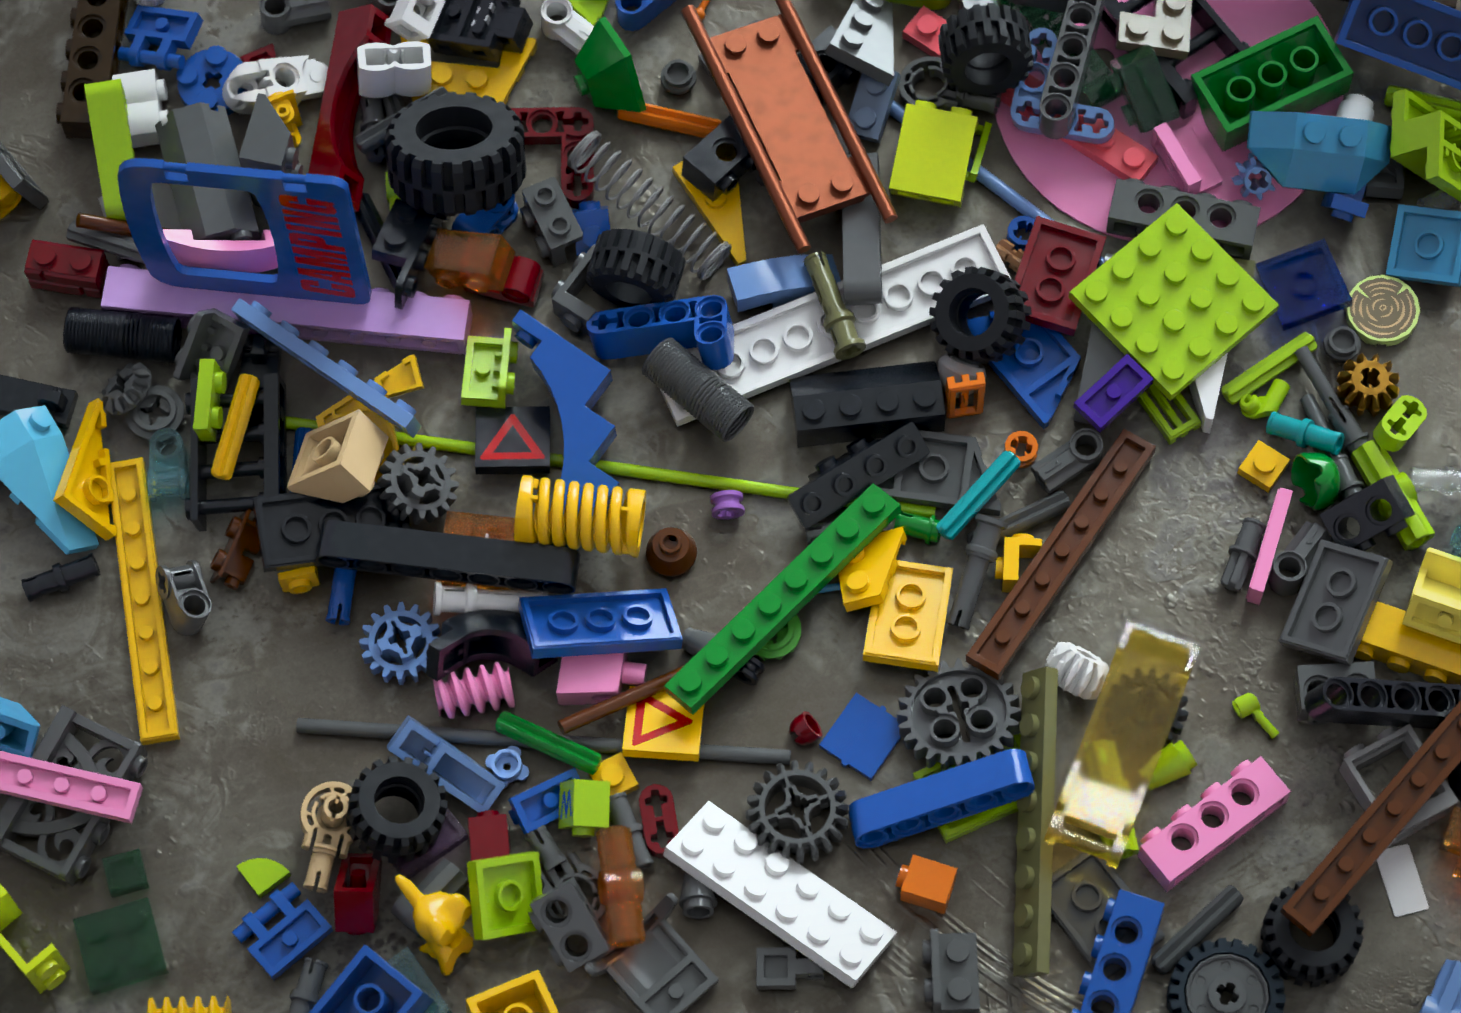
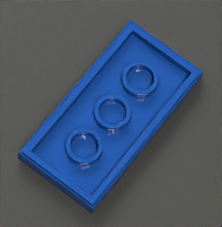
M667 588L519 597L518 609L532 659L682 648L683 638Z

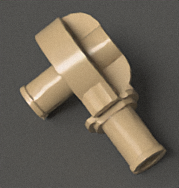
M336 781L319 784L306 795L302 803L300 825L305 834L302 849L309 851L313 832H316L306 879L303 883V888L313 891L316 876H319L320 879L316 892L327 893L339 839H343L339 854L341 859L347 858L349 846L355 842L350 834H347L351 830V827H347L346 816L352 787L348 784ZM325 793L319 798V801L323 803L319 809V802L315 801L311 813L308 812L307 808L310 802L318 795ZM307 819L311 820L312 825H309Z

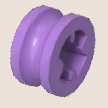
M723 490L710 496L711 504L715 506L711 509L712 517L716 519H735L745 513L744 506L740 504L743 501V493L740 491Z

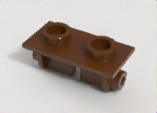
M248 509L239 517L234 516L231 519L225 532V536L229 538L224 550L218 549L209 567L214 570L210 579L211 583L222 577L225 579L224 585L230 589L237 590L239 585H244L254 560L242 555L243 550L257 555L260 549L255 517L252 521L248 519L252 510Z

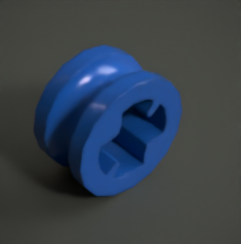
M1018 216L1009 223L1007 240L1016 245L1014 249L1025 251L1028 240H1022V236L1019 238L1016 236L1018 229L1024 228L1025 233L1032 230L1035 219L1032 217Z

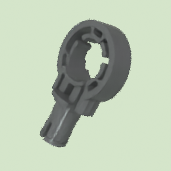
M927 56L912 61L903 69L899 81L900 97L905 107L906 103L915 105V100H923L935 103L937 105L936 109L950 111L951 107H968L996 114L1001 102V94L998 93L984 97L983 94L970 96L968 92L960 93L956 91L955 86L951 87L947 83V79L944 78L940 57ZM925 71H929L930 77H938L945 83L943 88L936 92L934 96L922 97L919 94L915 95L914 88L916 83L925 78Z
M546 825L536 829L544 844L540 843L533 831L525 837V840L533 851L539 852L540 862L555 887L574 877L576 880L588 883L595 895L598 893L593 882L598 881L603 893L602 903L599 910L596 911L598 898H593L591 907L600 921L609 903V892L602 875L593 867L583 864L576 852H572L568 856L578 873H575L552 838ZM560 868H562L566 874L562 878H560L556 873V871ZM541 871L542 888L544 894L545 892L551 890L554 887H551L550 883ZM583 873H587L592 877L588 878L587 876L583 875ZM558 900L549 902L548 911L551 916L561 919L552 910L555 905L562 915L565 914V910L560 907Z

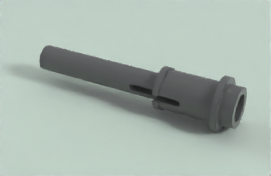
M1303 346L1295 351V355L1330 412V415L1327 417L1328 420L1331 421L1337 432L1344 433L1342 449L1348 451L1351 455L1362 444L1368 442L1369 434L1367 432L1363 433L1349 406H1343L1308 346ZM1330 400H1332V401L1334 402V404H1335V406L1337 407L1338 411L1340 412V415H1341V417L1343 418L1344 422H1343L1342 419L1340 418L1338 412L1335 410V408L1333 407V405H1332V403L1330 402Z
M1307 394L1303 396L1300 402L1308 419L1314 420L1315 425L1329 429L1314 395ZM1324 451L1325 455L1332 458L1337 464L1340 473L1338 499L1344 501L1364 489L1365 485L1362 481H1358L1347 454L1339 452L1338 455H1333L1330 452Z

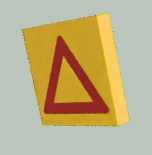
M664 690L628 706L622 757L699 762L705 704L692 715Z

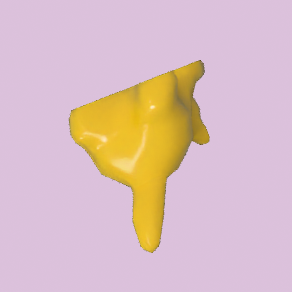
M402 875L395 876V882L414 908L413 919L416 932L427 942L421 945L418 950L437 959L441 973L444 976L450 975L459 955L464 952L469 953L473 947L472 936L463 928L464 923L472 913L471 903L467 898L458 893L448 894L437 891L424 895L409 879Z

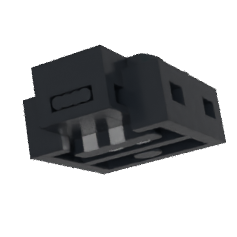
M445 0L432 34L426 40L434 53L498 62L502 51L523 52L533 22L526 9L520 7V0Z

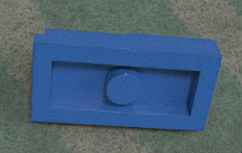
M575 767L508 799L512 808L508 813L514 825L519 824L524 834L559 818L560 783L572 779H580Z

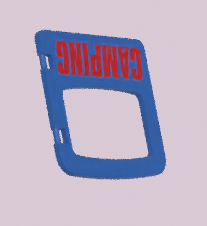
M133 158L125 160L120 164L117 175L119 193L129 230L150 275L160 282L182 288L349 304H367L370 302L372 289L348 183L342 178L329 175L289 174L276 170L187 162V164L172 163L148 158ZM152 183L242 190L253 193L263 209L272 234L277 255L278 274L270 275L196 268L180 264L169 246L159 221L153 197Z

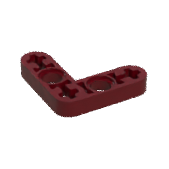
M581 107L510 108L518 115L521 124L522 120H526L527 133H524L525 145L561 144V189L570 207L579 209L578 203L593 201L595 181L586 182L584 180L585 171L575 173L574 169L567 166L568 157L586 135L595 131L594 119L590 111ZM540 119L549 120L553 124L550 131L546 133H538L532 127ZM558 120H563V132H559ZM576 120H582L581 131H574ZM595 151L587 159L585 163H583L581 166L577 168V170H581L588 166L589 162L595 155ZM595 165L589 169L588 179L595 177ZM574 176H581L583 190L580 196H574L573 193L575 188Z

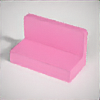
M1167 122L1153 128L1151 145L1178 189L1182 192L1198 194L1206 193L1222 185L1223 178L1191 125L1186 124L1172 131Z

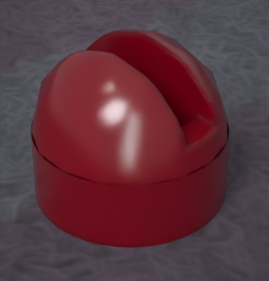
M807 711L795 717L790 724L789 734L796 733L798 737L794 742L800 745L811 744L822 737L819 723Z

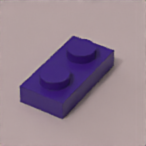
M1126 354L1074 402L1073 408L1100 433L1153 384L1154 379Z

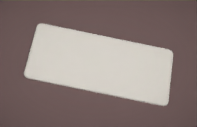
M1403 844L1387 848L1377 859V863L1394 916L1398 917L1428 909L1429 906L1409 845Z

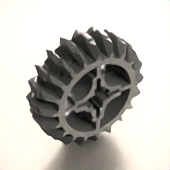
M794 760L791 762L790 771H786L781 763L777 764V776H774L769 771H765L763 779L766 784L755 782L753 790L757 795L753 794L747 797V804L753 808L746 810V819L754 821L748 826V829L753 834H760L757 837L758 845L761 846L769 842L768 854L776 853L777 849L782 851V857L788 860L790 854H797V863L800 865L804 863V854L810 853L813 861L819 860V848L830 854L833 847L829 840L840 843L843 835L839 830L848 828V820L842 816L848 814L849 805L841 803L847 798V793L845 790H836L839 786L838 778L834 777L825 781L828 770L824 767L817 774L813 773V763L811 761L807 762L805 770H799L798 761ZM796 786L812 789L821 796L818 797L817 794L803 795L797 790ZM783 791L784 804L774 809V814L766 816V809L771 799L778 792ZM792 800L795 807H800V812L804 808V825L800 817L796 818L795 813L791 814ZM829 808L830 814L827 822L818 832L813 834L810 822L813 818L821 815L822 810ZM774 828H778V830L793 829L800 838L784 836Z

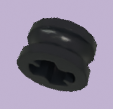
M752 657L733 677L743 683L754 686L759 680L757 674L763 673L765 666L761 661Z

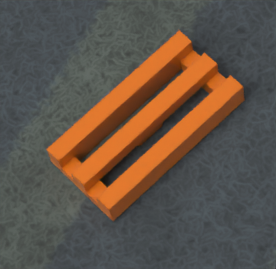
M984 372L976 373V379L971 381L969 374L961 375V382L955 383L954 376L946 378L944 404L946 418L982 414L986 387ZM974 390V406L968 407L969 391ZM960 392V408L955 409L956 393Z

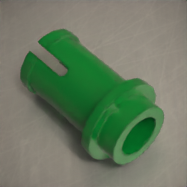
M902 511L895 519L894 528L903 526L907 536L924 539L926 544L930 545L931 542L938 543L941 534L936 529L937 524L940 522V520H937V516L932 515L931 518Z

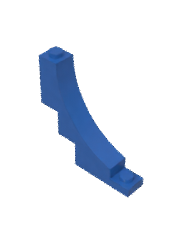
M520 309L512 320L513 328L516 332L515 338L530 349H533L534 346L537 347L530 356L532 367L543 380L553 397L562 422L564 460L561 479L566 483L563 515L569 483L577 481L580 484L578 513L583 485L585 483H592L594 485L593 516L598 486L602 484L609 488L607 510L609 509L613 487H620L618 481L595 466L617 437L615 426L591 410L613 381L611 370Z

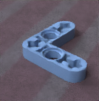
M1037 28L1029 33L1033 54L1032 71L1041 72L1045 77V81L1038 88H1030L1024 81H1019V86L1014 90L1011 118L1014 126L1019 130L1043 135L1039 129V116H1030L1028 121H1023L1021 114L1018 113L1019 111L1024 112L1026 106H1031L1033 113L1039 115L1040 101L1057 43L1056 35L1050 29ZM1041 39H1047V44L1051 48H1044L1042 55L1043 63L1036 62L1037 49L1033 44H1039ZM1078 104L1071 130L1063 138L1103 144L1109 141L1115 132L1112 114L1100 107ZM1079 114L1084 115V123L1095 124L1097 118H1101L1107 128H1101L1099 133H1093L1092 126L1082 124V131H1077L1079 127Z

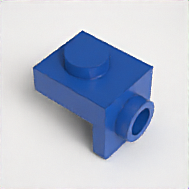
M1367 184L1355 195L1325 192L1321 206L1332 209V217L1352 222L1353 217L1365 218L1369 204L1361 201Z
M599 200L578 203L579 209L572 210L584 236L582 240L575 242L577 256L582 252L587 253L592 245L596 244L599 234L610 230L608 206H600Z

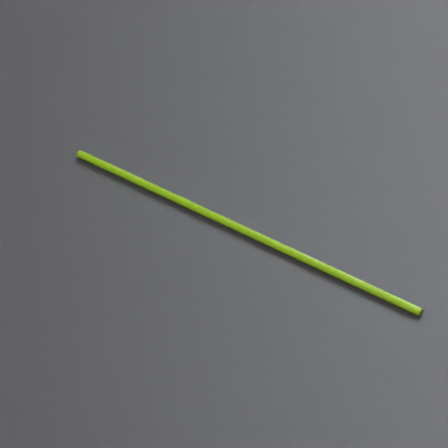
M286 416V429L296 430L299 427L318 428L316 420ZM395 431L399 445L407 444L414 447L417 443H421L423 448L430 449L433 446L436 450L475 455V442L419 434L412 438L404 432ZM550 453V466L563 468L564 455ZM599 460L595 465L606 474L718 490H737L747 494L787 499L789 494L799 489L798 487ZM853 500L852 502L848 503L843 507L848 508L855 500ZM898 502L901 504V510L905 513L931 518L932 515L935 516L936 507Z

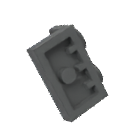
M938 928L930 929L929 940H922L923 964H930L931 978H924L925 1002H932V1013H979L977 934H938Z

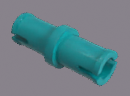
M1273 411L1267 421V434L1294 441L1297 447L1306 448L1310 446L1330 452L1333 455H1338L1344 443V433L1315 425L1314 420L1308 418L1299 420Z

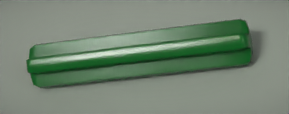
M503 711L496 721L497 732L588 774H595L601 765L602 756L600 753L510 712Z

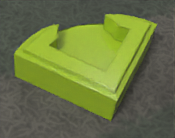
M255 858L244 861L236 866L260 899L291 877L287 868L271 859Z

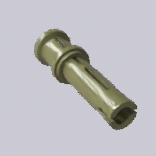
M821 251L819 254L814 252L805 257L803 262L824 311V329L827 333L831 334L835 345L833 352L836 359H851L866 349L865 341L858 336L854 326L856 318L851 310L846 309L825 252Z

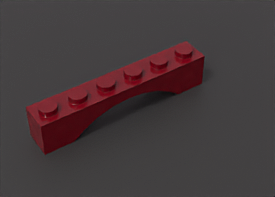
M372 4L339 11L308 172V174L336 176L345 180L349 186L354 213L359 212L365 180L358 169L353 146L354 122L360 98L362 97L359 95L357 47L369 43L390 44L392 30L384 25L386 19L390 17Z

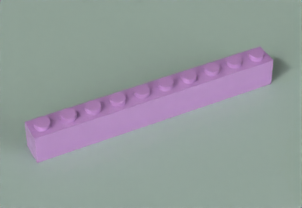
M122 264L119 267L108 266L101 301L102 310L129 312V314L133 312V314L141 313L142 315L153 314L179 317L181 327L187 328L190 319L198 311L213 308L240 321L231 309L238 299L241 298L250 305L253 301L263 305L272 313L269 318L280 324L284 320L291 324L301 333L298 336L300 339L466 355L467 337L470 336L473 316L470 300H465L458 295L432 297L423 292L416 291L413 298H407L403 309L395 308V293L385 288H373L370 302L367 304H349L171 286L152 277L148 270L140 269L132 264ZM250 328L249 334H259Z

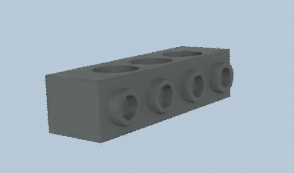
M1134 178L1116 180L1106 233L1135 238L1178 203L1232 258L1250 260L1261 207L1253 206L1244 200L1227 201L1217 199L1209 193L1192 194L1182 192L1174 186L1157 187L1147 185L1143 181ZM1143 206H1150L1154 208L1156 211L1153 213H1145L1142 210H1140V208ZM1220 220L1225 222L1228 226L1224 228H1219L1214 226L1211 222Z

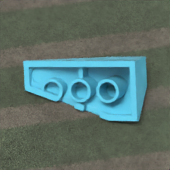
M45 405L15 410L0 419V481L12 492L9 497L17 505L22 502L36 516L35 523L66 555L96 549L99 545L96 533L53 501L69 458L63 434Z

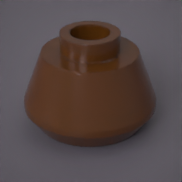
M668 527L659 530L649 539L646 547V557L649 565L659 574L677 576L685 573L693 566L697 557V547L689 533L679 528Z

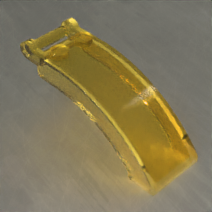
M1128 619L1083 740L1048 826L1044 842L1054 846L1056 842L1105 860L1107 861V866L1115 869L1118 868L1201 646ZM1066 822L1115 842L1113 847L1066 830L1062 828V825Z

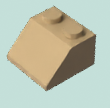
M359 409L305 434L287 488L294 493L345 503L357 497H364L375 485L374 479L379 464L384 458L383 452L389 437Z

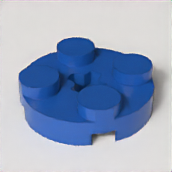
M218 45L211 46L207 50H202L186 60L185 67L178 69L176 73L178 92L183 104L188 106L203 102L209 104L210 110L218 111L217 105L225 106L227 115L234 113L235 111H232L226 105L222 89L231 72L243 63L241 59ZM213 77L220 78L219 88L215 89L212 86L204 87L208 79ZM241 87L237 93L240 94L247 90Z

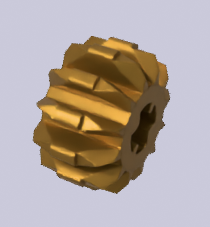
M1363 353L1358 355L1356 362L1348 359L1344 364V371L1339 372L1336 379L1337 383L1340 384L1336 391L1337 397L1346 398L1344 406L1348 405L1351 408L1355 405L1358 417L1364 413L1365 409H1368L1373 417L1378 415L1380 408L1386 411L1389 410L1393 403L1392 399L1397 398L1400 391L1399 387L1396 386L1400 379L1399 373L1390 372L1392 368L1391 361L1384 364L1378 363V353L1373 355L1371 361H1368Z

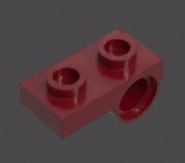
M473 253L463 287L464 291L534 308L544 279V270L536 261L522 256H513L509 261Z

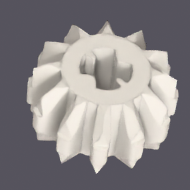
M1058 642L1054 650L1050 651L1045 664L1047 667L1058 669L1059 687L1084 700L1097 699L1100 692H1103L1111 674L1107 663L1101 661V658L1070 642Z

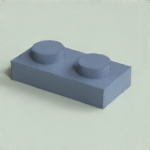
M894 71V77L890 86L863 73L861 74L848 116L860 139L880 144L901 78L899 72Z

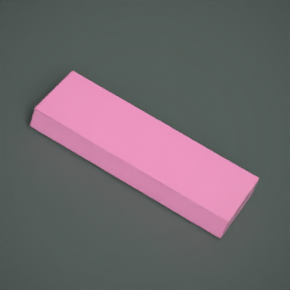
M1281 487L1280 490H1277L1246 595L1247 602L1260 605L1292 497V490Z

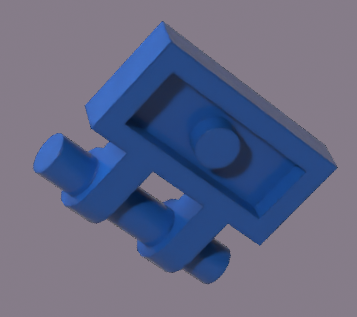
M137 5L124 32L132 44L130 48L120 47L118 49V60L129 62L131 66L143 67L147 64L155 65L158 70L170 71L173 68L183 69L186 63L185 56L175 53L178 48L191 49L203 24V19L197 12ZM150 45L159 46L158 51H149L148 49Z
M293 882L281 891L276 889L268 896L270 900L254 914L251 911L241 919L243 923L232 931L241 944L253 934L258 938L247 950L273 981L334 931L332 926L308 899L297 908H294L291 902L301 892ZM281 912L285 918L268 931L263 925Z

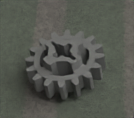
M417 443L412 450L407 444H403L398 451L393 450L386 457L387 461L379 467L378 471L383 475L376 481V485L385 487V490L379 497L383 500L390 499L392 503L387 510L392 512L399 509L401 511L400 520L402 521L411 515L415 525H418L424 517L429 524L433 523L438 515L444 516L450 509L449 506L457 499V496L452 492L459 487V482L450 479L456 472V469L446 468L444 464L448 457L446 455L439 459L435 457L436 448L433 446L428 452H424L421 443Z

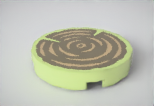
M1387 275L1370 276L1358 282L1349 293L1345 308L1347 325L1358 334L1362 341L1375 346L1377 344L1393 346L1406 340L1416 328L1420 313L1418 297L1411 287L1400 279Z

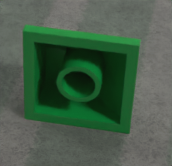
M602 17L598 19L574 60L578 75L574 76L573 79L580 95L584 96L587 94L594 107L634 112L647 110L630 52L607 18Z

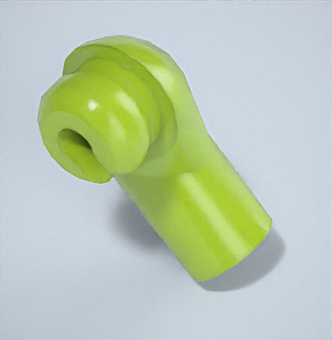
M1274 379L1265 396L1257 397L1252 395L1251 397L1249 393L1245 394L1239 402L1241 413L1253 420L1268 417L1273 411L1278 412L1290 390V385L1281 379Z

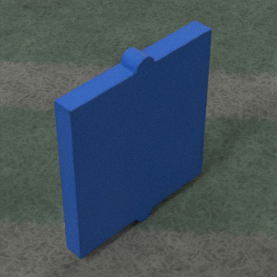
M855 693L819 744V748L841 761L843 768L849 766L872 781L902 738L899 735L898 725L900 724H898L897 718L886 712L885 706L878 707L863 696Z

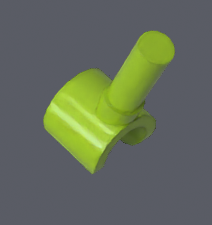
M1246 693L1232 702L1233 709L1240 719L1252 714L1255 721L1259 723L1272 739L1279 734L1278 730L1263 715L1264 713L1260 710L1259 701L1254 694Z

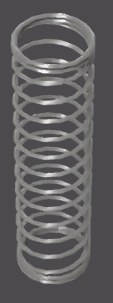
M598 130L590 132L574 148L568 158L567 166L574 169L575 173L585 171L584 180L586 182L595 181L596 191L606 189L605 197L607 200L617 198L616 208H627V217L635 218L638 216L637 226L640 228L649 225L648 233L652 234L651 228L655 220L669 208L674 201V195L668 197L650 221L641 225L640 220L643 213L660 197L664 187H659L650 196L642 210L634 215H630L633 203L650 187L653 177L648 178L641 185L630 202L619 206L621 196L638 180L643 169L639 168L627 180L621 191L615 196L609 197L608 193L611 186L625 174L631 166L632 160H627L617 170L609 184L598 188L601 176L617 162L622 153L621 150L616 151L602 167L599 174L592 179H588L589 169L604 156L611 146L610 141L604 143L595 153L588 166L577 170L593 154L601 141L602 134ZM685 205L679 206L670 216L664 227L652 235L657 236L660 234L659 238L662 239L665 230L681 215ZM696 214L690 215L680 226L676 234L667 242L674 245L676 239L694 221ZM702 223L694 231L686 244L678 249L682 256H684L688 246L704 231L706 223ZM713 232L704 241L697 253L685 262L689 263L692 261L690 271L697 273V277L701 281L709 278L722 265L732 248L731 244L724 241L711 252L700 268L693 269L698 256L713 242L717 232Z

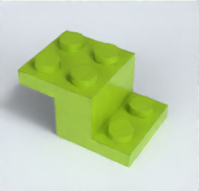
M1407 89L1393 92V108L1391 110L1392 134L1389 145L1391 158L1461 202V123L1442 110L1438 111Z

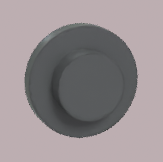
M681 59L670 61L661 71L662 86L672 94L679 95L689 92L696 83L695 69L691 64Z
M1339 326L1331 329L1326 334L1323 347L1327 356L1332 360L1346 362L1348 359L1353 360L1358 355L1361 348V340L1358 334L1350 327Z

